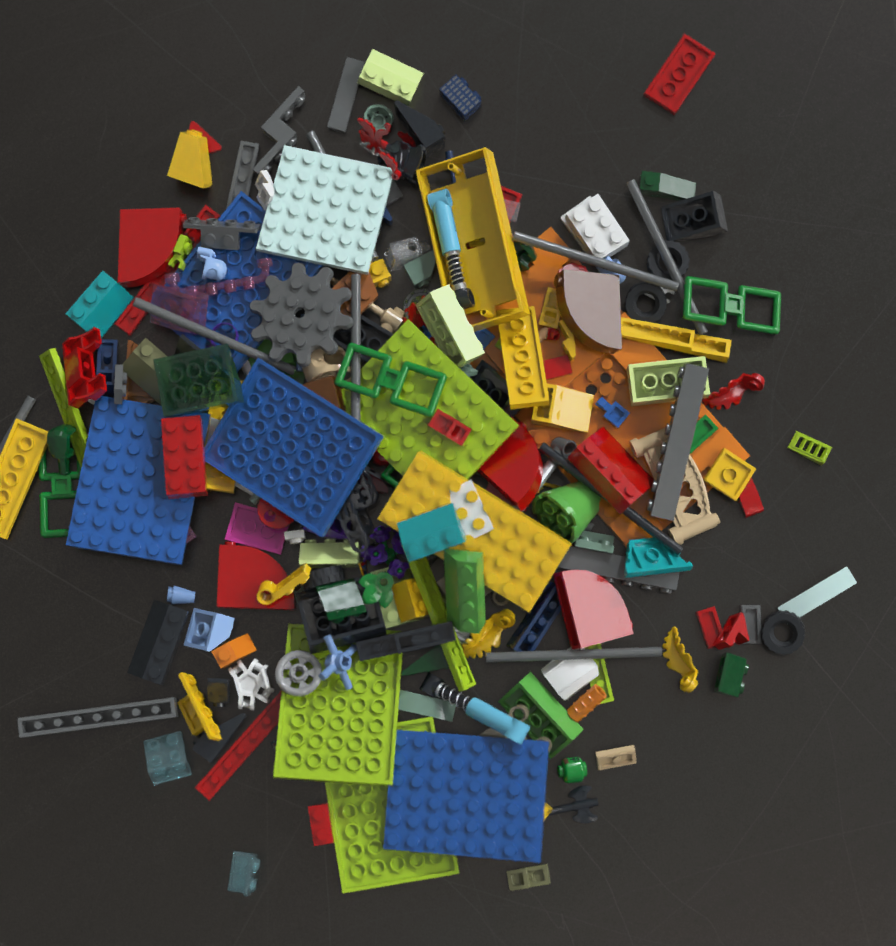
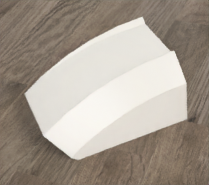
M593 659L552 660L541 669L543 675L564 700H569L599 675L598 666Z

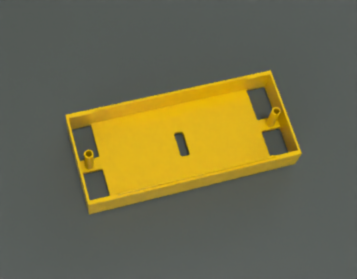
M484 147L416 170L441 287L449 284L451 289L453 285L451 284V275H449V265L446 264L448 260L442 255L433 211L429 206L427 197L428 194L443 189H448L452 197L453 205L451 208L461 248L458 257H460V265L463 267L461 270L464 272V282H466L467 288L471 289L475 299V306L464 309L465 315L480 311V314L487 318L486 321L472 325L474 332L529 316V307L493 152ZM485 157L487 173L466 179L464 164ZM448 169L455 174L456 183L430 190L429 175ZM485 238L484 245L467 250V243ZM517 300L519 311L497 316V305Z

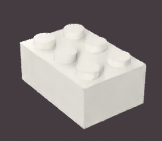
M599 194L566 214V222L590 255L604 259L606 256H613L629 244L630 240Z

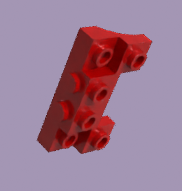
M93 327L88 332L79 336L69 337L62 343L68 405L75 408L81 407L88 399L96 401L107 391L105 375L99 373L95 376L93 352L102 345L100 329Z

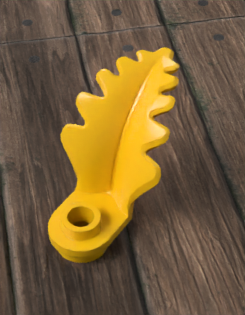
M503 609L492 614L486 620L480 633H470L472 638H467L465 640L466 643L461 645L465 657L469 658L470 655L471 658L475 659L477 654L479 658H482V651L491 653V646L498 648L501 643V632L514 625L515 614L509 609Z
M674 626L667 633L669 636L664 638V641L667 643H664L662 647L667 649V651L663 653V657L669 659L666 663L669 669L682 675L680 689L690 693L698 685V680H696L698 670L693 665L691 655L685 653L684 645L680 644L679 632Z

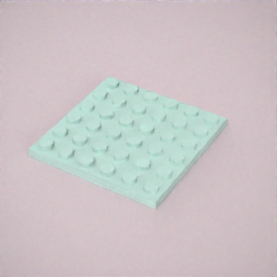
M284 145L273 184L274 197L267 206L256 250L258 252L368 275L393 180L391 168Z

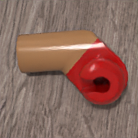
M544 327L538 332L540 343L544 339L556 341L561 336L560 332L555 328Z

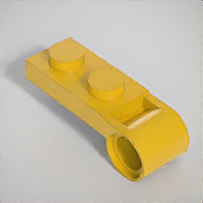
M305 563L277 585L272 581L262 582L257 593V600L263 605H269L283 595L288 596L298 584L303 585L308 581L311 568ZM263 591H268L271 594H265Z

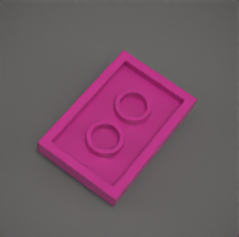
M235 502L225 540L281 555L285 543L284 532L288 531L289 526L279 530L270 529L260 521L257 513L258 508ZM266 512L264 518L271 522L275 520L276 516L275 514L269 516L268 512Z

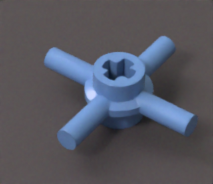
M326 635L324 640L330 654L325 659L326 668L318 675L319 679L324 681L332 673L339 674L345 689L349 690L353 686L346 670H349L351 667V656L357 651V646L353 644L345 652L337 650L332 636Z

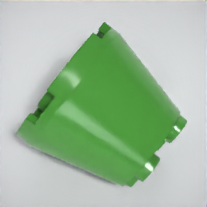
M578 480L538 495L533 501L532 511L533 514H537L542 525L572 544L579 538L598 513L601 497Z

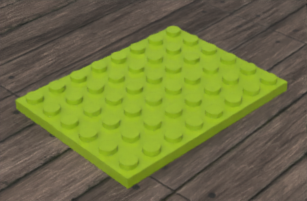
M409 319L378 351L392 357L389 366L391 369L400 371L403 362L409 361L447 375L435 412L437 409H440L471 428L472 430L461 446L428 426L432 417L390 404L391 390L382 387L379 396L375 399L361 394V422L384 436L376 450L402 476L406 473L418 451H422L469 480L519 427L499 405ZM371 358L361 368V386L373 390L383 361ZM409 370L398 398L428 408L438 379ZM343 388L341 391L346 413L351 415V391Z
M288 624L285 655L297 650L310 653L303 624ZM386 630V635L401 631ZM353 644L338 647L337 650L345 652ZM329 650L312 654L320 662L322 671L326 668L325 659L330 654ZM356 651L351 656L352 663L350 669L346 670L353 686L349 690L345 689L340 675L332 673L324 681L321 680L318 687L305 696H292L282 690L273 777L278 779L393 786L403 653L360 661L358 651ZM298 658L290 661L291 666L300 663ZM309 661L304 664L308 671L313 668ZM284 670V678H289V670ZM297 671L295 673L297 677H300L303 674L301 671ZM308 676L304 682L309 685L313 678ZM292 681L290 686L299 688L300 683Z
M433 716L397 723V730L436 733ZM325 782L342 893L460 873L457 855L383 849L388 786Z

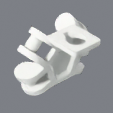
M257 659L252 661L248 669L241 660L237 662L235 667L228 669L234 678L239 696L238 709H243L244 707L254 711L255 697L268 704L271 692L274 693L275 691L270 686L266 672L269 666L258 663ZM254 669L259 672L258 676L252 673ZM243 670L244 673L238 677L237 674ZM260 687L264 688L261 695L257 694ZM244 696H251L250 700H244Z

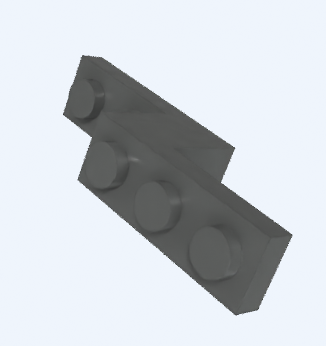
M299 86L261 126L262 132L275 145L253 168L254 174L257 177L260 170H267L270 173L272 170L271 166L275 162L278 163L280 161L284 145L293 147L297 142L296 132L283 121H287L292 116V111L296 107H300L305 101V92Z

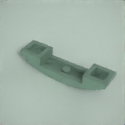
M400 690L399 710L429 717L433 716V718L445 721H453L456 704Z

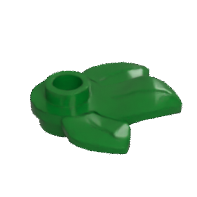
M380 572L377 575L369 573L359 580V584L365 588L363 592L364 604H373L379 601L383 608H387L391 604L394 597L391 589L394 581L390 573ZM385 578L388 582L386 585H382L380 580Z

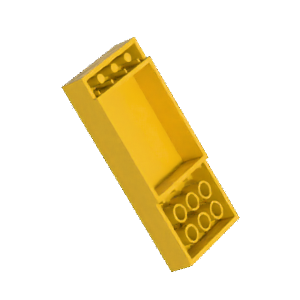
M418 451L378 517V520L399 532L398 522L451 504L450 490L458 492L461 489V484L469 480L426 453ZM473 482L477 492L469 491L466 494V499L473 503L477 501L479 495L483 509L487 512L494 529L476 538L472 535H465L467 540L464 543L447 549L483 552L484 585L530 612L571 546V542ZM463 507L458 508L456 511L459 519H465L468 515L467 509ZM476 518L473 521V527L477 530H481L485 525L482 518ZM444 550L434 553L444 560Z

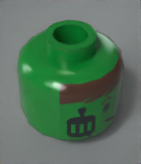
M580 757L562 759L561 765L557 766L558 777H562L565 783L582 782L584 777L587 776L586 762L582 761Z

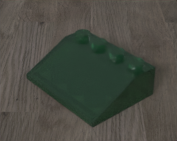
M228 344L153 359L164 417H178L244 403L241 382Z

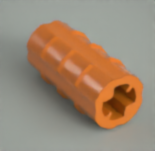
M597 684L593 685L567 709L569 716L574 721L580 722L607 697L605 691Z

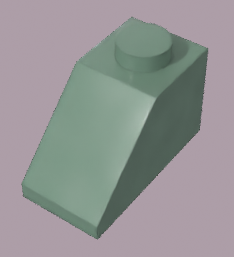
M432 250L404 265V271L414 289L418 287L422 289L430 284L429 281L432 280L436 267L434 251Z

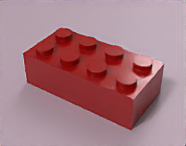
M201 416L161 418L167 497L169 499L208 496Z

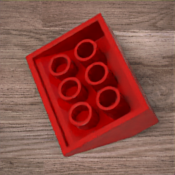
M604 426L585 439L567 457L620 515L649 490L654 481Z

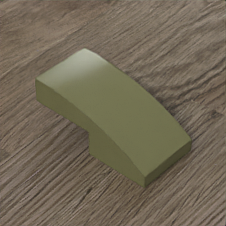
M548 864L507 871L510 891L551 884Z

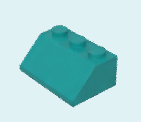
M102 271L66 312V315L85 332H88L93 327L100 329L102 338L118 320L134 297L107 273Z
M453 503L397 523L401 543L408 562L464 543L467 540Z

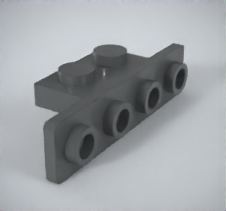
M190 217L183 223V228L201 229V247L239 250L240 232L257 233L261 229V224H255L254 221L238 223L232 219L224 222L218 221L216 218L200 220L198 217Z

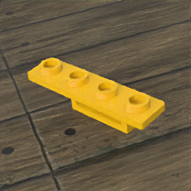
M179 673L178 676L188 695L178 701L177 704L192 735L197 736L205 730L209 739L220 741L222 739L220 729L211 717L212 712L206 707L204 696L196 686V679L191 674Z

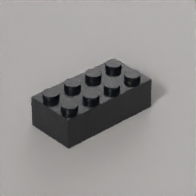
M361 315V346L378 351L393 336V333ZM351 328L348 330L338 329L333 335L334 341L345 352L349 343H351ZM361 354V363L366 364L372 357Z

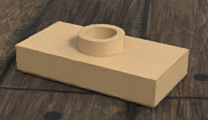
M634 745L595 752L598 770L636 764Z

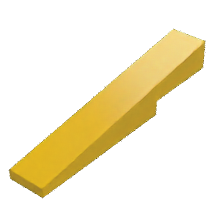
M621 317L622 338L700 357L705 356V358L727 363L731 347V340L706 335L699 336V334H695V330Z

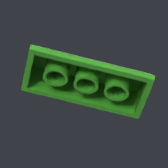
M444 549L447 621H452V625L460 632L479 634L486 623L483 552Z
M529 672L498 701L508 713L518 704L525 705L528 708L529 716L523 722L531 727L527 734L533 740L540 737H547L551 740L552 748L548 753L550 759L584 730L569 716L565 708L532 672ZM520 709L515 710V717L522 719L524 716L523 711Z

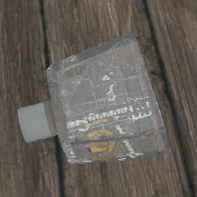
M414 236L390 243L384 255L392 272L403 268L405 264L422 256L424 252L430 251L431 247L428 240L419 242L418 238Z

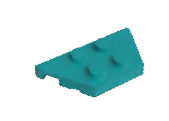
M655 538L629 540L627 543L625 578L689 571L693 567L690 561L686 563L679 555H676Z

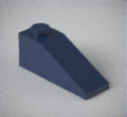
M102 339V345L98 348L96 375L100 373L106 377L107 391L102 395L105 397L114 398L118 340Z

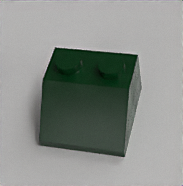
M730 653L721 654L713 692L735 698L739 697V694L743 693L745 683H742L743 675H747L749 664H746L747 659Z

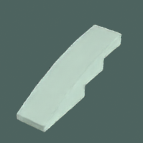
M846 566L779 606L778 610H788L801 617L857 582Z

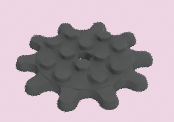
M295 263L292 266L290 278L285 281L279 280L275 275L267 276L265 285L270 291L269 296L264 300H254L250 303V311L262 317V323L252 330L251 338L255 342L266 339L272 342L273 346L269 352V358L272 362H279L285 354L294 353L297 358V364L300 367H307L311 363V353L315 349H322L328 355H333L337 352L338 345L333 339L334 332L338 329L348 330L354 323L351 316L344 315L340 311L341 305L351 298L352 292L347 287L336 290L330 287V281L333 278L331 268L324 267L317 275L310 277L306 274L304 264ZM302 309L305 310V315L302 318H296L295 313Z

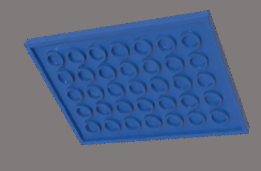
M241 191L219 217L218 221L225 222L230 219L236 220L238 223L254 221L255 224H261L262 228L266 210ZM261 229L257 233L240 232L239 250L208 248L215 252V259L222 260L226 264L227 272L224 279L221 281L206 278V280L202 279L205 263L197 258L198 247H201L200 241L184 260L186 264L184 271L178 268L150 303L211 330L219 323H229L238 331V342L257 349L263 341L255 342L251 338V332L262 323V317L250 311V303L254 300H264L269 296L270 291L265 285L267 276L275 275L279 280L285 281L292 274L293 264L302 263L306 268V274L313 277L324 266L258 252L256 246ZM157 317L179 336L182 334L201 350L204 351L206 346L211 344L205 337ZM230 325L220 326L216 330V332L234 340L236 339L235 329ZM215 342V344H216L217 346H222V347H224V348L226 347V346H224V345H221V344ZM229 349L227 354L217 350V354L212 359L221 370L231 378H234L250 357Z
M257 358L204 448L205 462L324 538L384 436L264 360Z
M105 396L98 398L94 404L66 546L182 565L195 497L169 499L166 495L161 418L200 415L203 423L205 448L211 415L123 400L122 404H114V398Z
M397 730L393 786H388L383 849L540 863L549 741L524 740L522 744H519L510 738Z

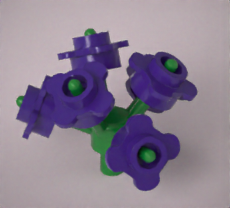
M385 526L376 527L370 538H375L377 543L382 542V544H378L377 547L369 545L367 550L360 553V557H362L363 562L369 560L373 566L385 562L389 567L387 572L398 579H402L405 576V571L409 568V563L397 559V554H404L400 534L398 531L393 530L395 533L391 540L393 549L388 548L386 540L390 538L389 532L392 528H385Z

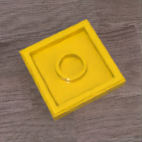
M723 448L703 481L733 501H737L756 468Z

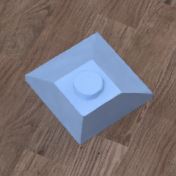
M194 608L184 646L210 652L230 637L235 618Z

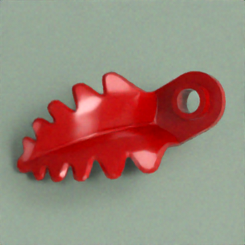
M743 373L739 378L730 380L728 387H721L719 392H712L708 398H703L702 402L706 406L709 404L710 408L716 406L717 410H720L722 405H724L725 409H729L732 402L734 405L740 403L745 390H762L765 380L757 373L751 375Z

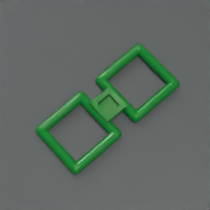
M691 276L685 278L683 318L685 320L724 326L727 314L737 316V327L740 329L778 334L780 332L781 293L779 291L740 285L738 287V295L728 294V284L726 282ZM692 284L720 289L719 317L691 313ZM746 294L773 298L772 326L744 322Z
M349 343L334 382L336 386L374 399L379 396L380 390L383 387L392 391L389 399L390 404L427 417L434 415L447 379L445 373L409 361H404L401 370L397 371L389 368L392 361L390 355L355 343ZM354 352L383 361L373 390L344 380ZM409 370L438 379L428 408L398 398Z
M46 450L39 464V479L41 481L51 480L52 492H42L39 495L40 535L43 538L67 537L69 529L48 530L47 500L75 498L77 490L72 491V479H79L81 467L77 459V471L67 475H60L59 472L47 473Z

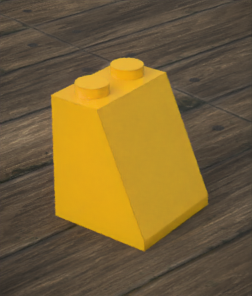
M187 129V132H180L167 176L201 188H208L212 186L207 138L203 137L200 131Z

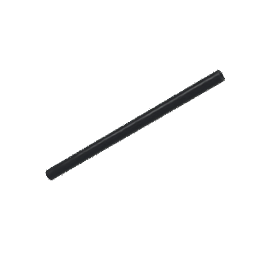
M545 442L542 443L538 449L608 502L569 460ZM628 507L622 513L676 555H679L683 547L632 508Z

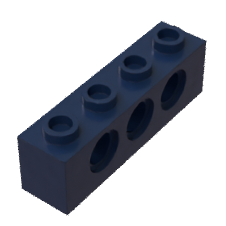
M548 581L531 611L526 614L506 644L508 647L516 652L534 651L561 611L555 583Z

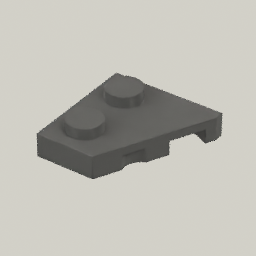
M115 364L114 404H122L123 396H126V385L124 384H127V372H123V365Z

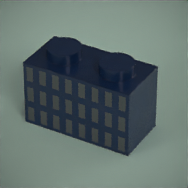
M455 75L439 89V95L466 121L481 107V97L476 91L472 92L469 89V84L463 77L459 78Z

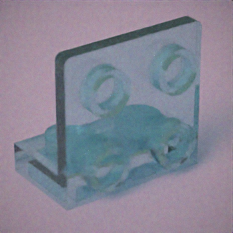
M181 731L144 741L148 774L154 785L192 775L191 767L186 759Z
M234 851L227 891L244 893V896H249L256 890L257 879H254V875L260 866V859H257L258 854Z

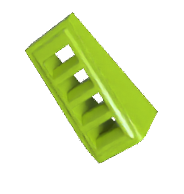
M798 431L795 432L787 447L821 466L825 463L832 449L831 446ZM799 438L803 439L799 448L795 447ZM807 441L809 442V445L806 451H804L802 449ZM814 445L816 446V449L814 453L811 454L810 451ZM820 449L824 450L821 456L817 457Z

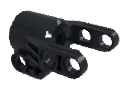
M363 471L360 476L361 484L358 482L355 484L335 518L340 521L351 548L358 553L367 550L369 545L374 546L377 544L375 538L374 542L369 544L367 533L373 534L375 527L366 507L377 502L378 492L370 474L366 471ZM359 516L366 518L365 526L362 525ZM349 520H351L355 531L348 529L347 523ZM357 538H359L360 543L363 546H365L363 549H358L355 546V541Z

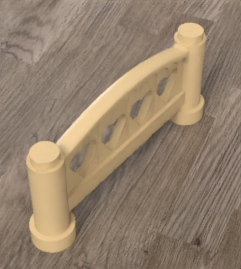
M665 428L643 438H634L629 441L634 456L636 458L644 456L655 481H657L658 476L656 466L658 461L661 462L659 459L662 455L660 454L662 442H666L667 435H664ZM690 454L683 482L687 481L689 483V489L693 491V495L691 497L679 496L673 521L675 526L668 529L670 538L679 545H682L683 541L720 524L718 515L710 512L709 499L703 478ZM691 499L697 501V506L701 509L700 514L683 512Z

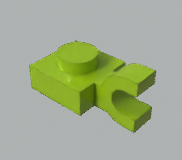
M180 234L173 250L175 254L168 263L170 267L174 268L175 264L180 262L178 268L181 271H184L186 266L183 259H186L192 250L193 242L187 236Z

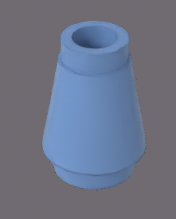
M178 586L168 587L167 602H171V604L194 603L195 592Z

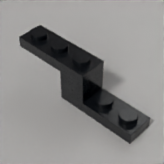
M452 621L358 641L356 646L360 661L452 642L456 641Z

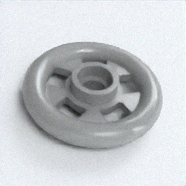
M301 650L289 652L280 659L276 666L275 677L277 684L289 695H308L320 684L321 680L318 675L322 672V667L318 659L309 652ZM298 658L300 663L291 666L290 661ZM308 661L313 666V668L309 671L307 667L304 665ZM283 670H289V678L283 677ZM297 671H301L303 674L302 676L297 677L295 673ZM308 676H311L313 680L308 685L304 681L307 680ZM291 682L300 683L299 688L291 687Z

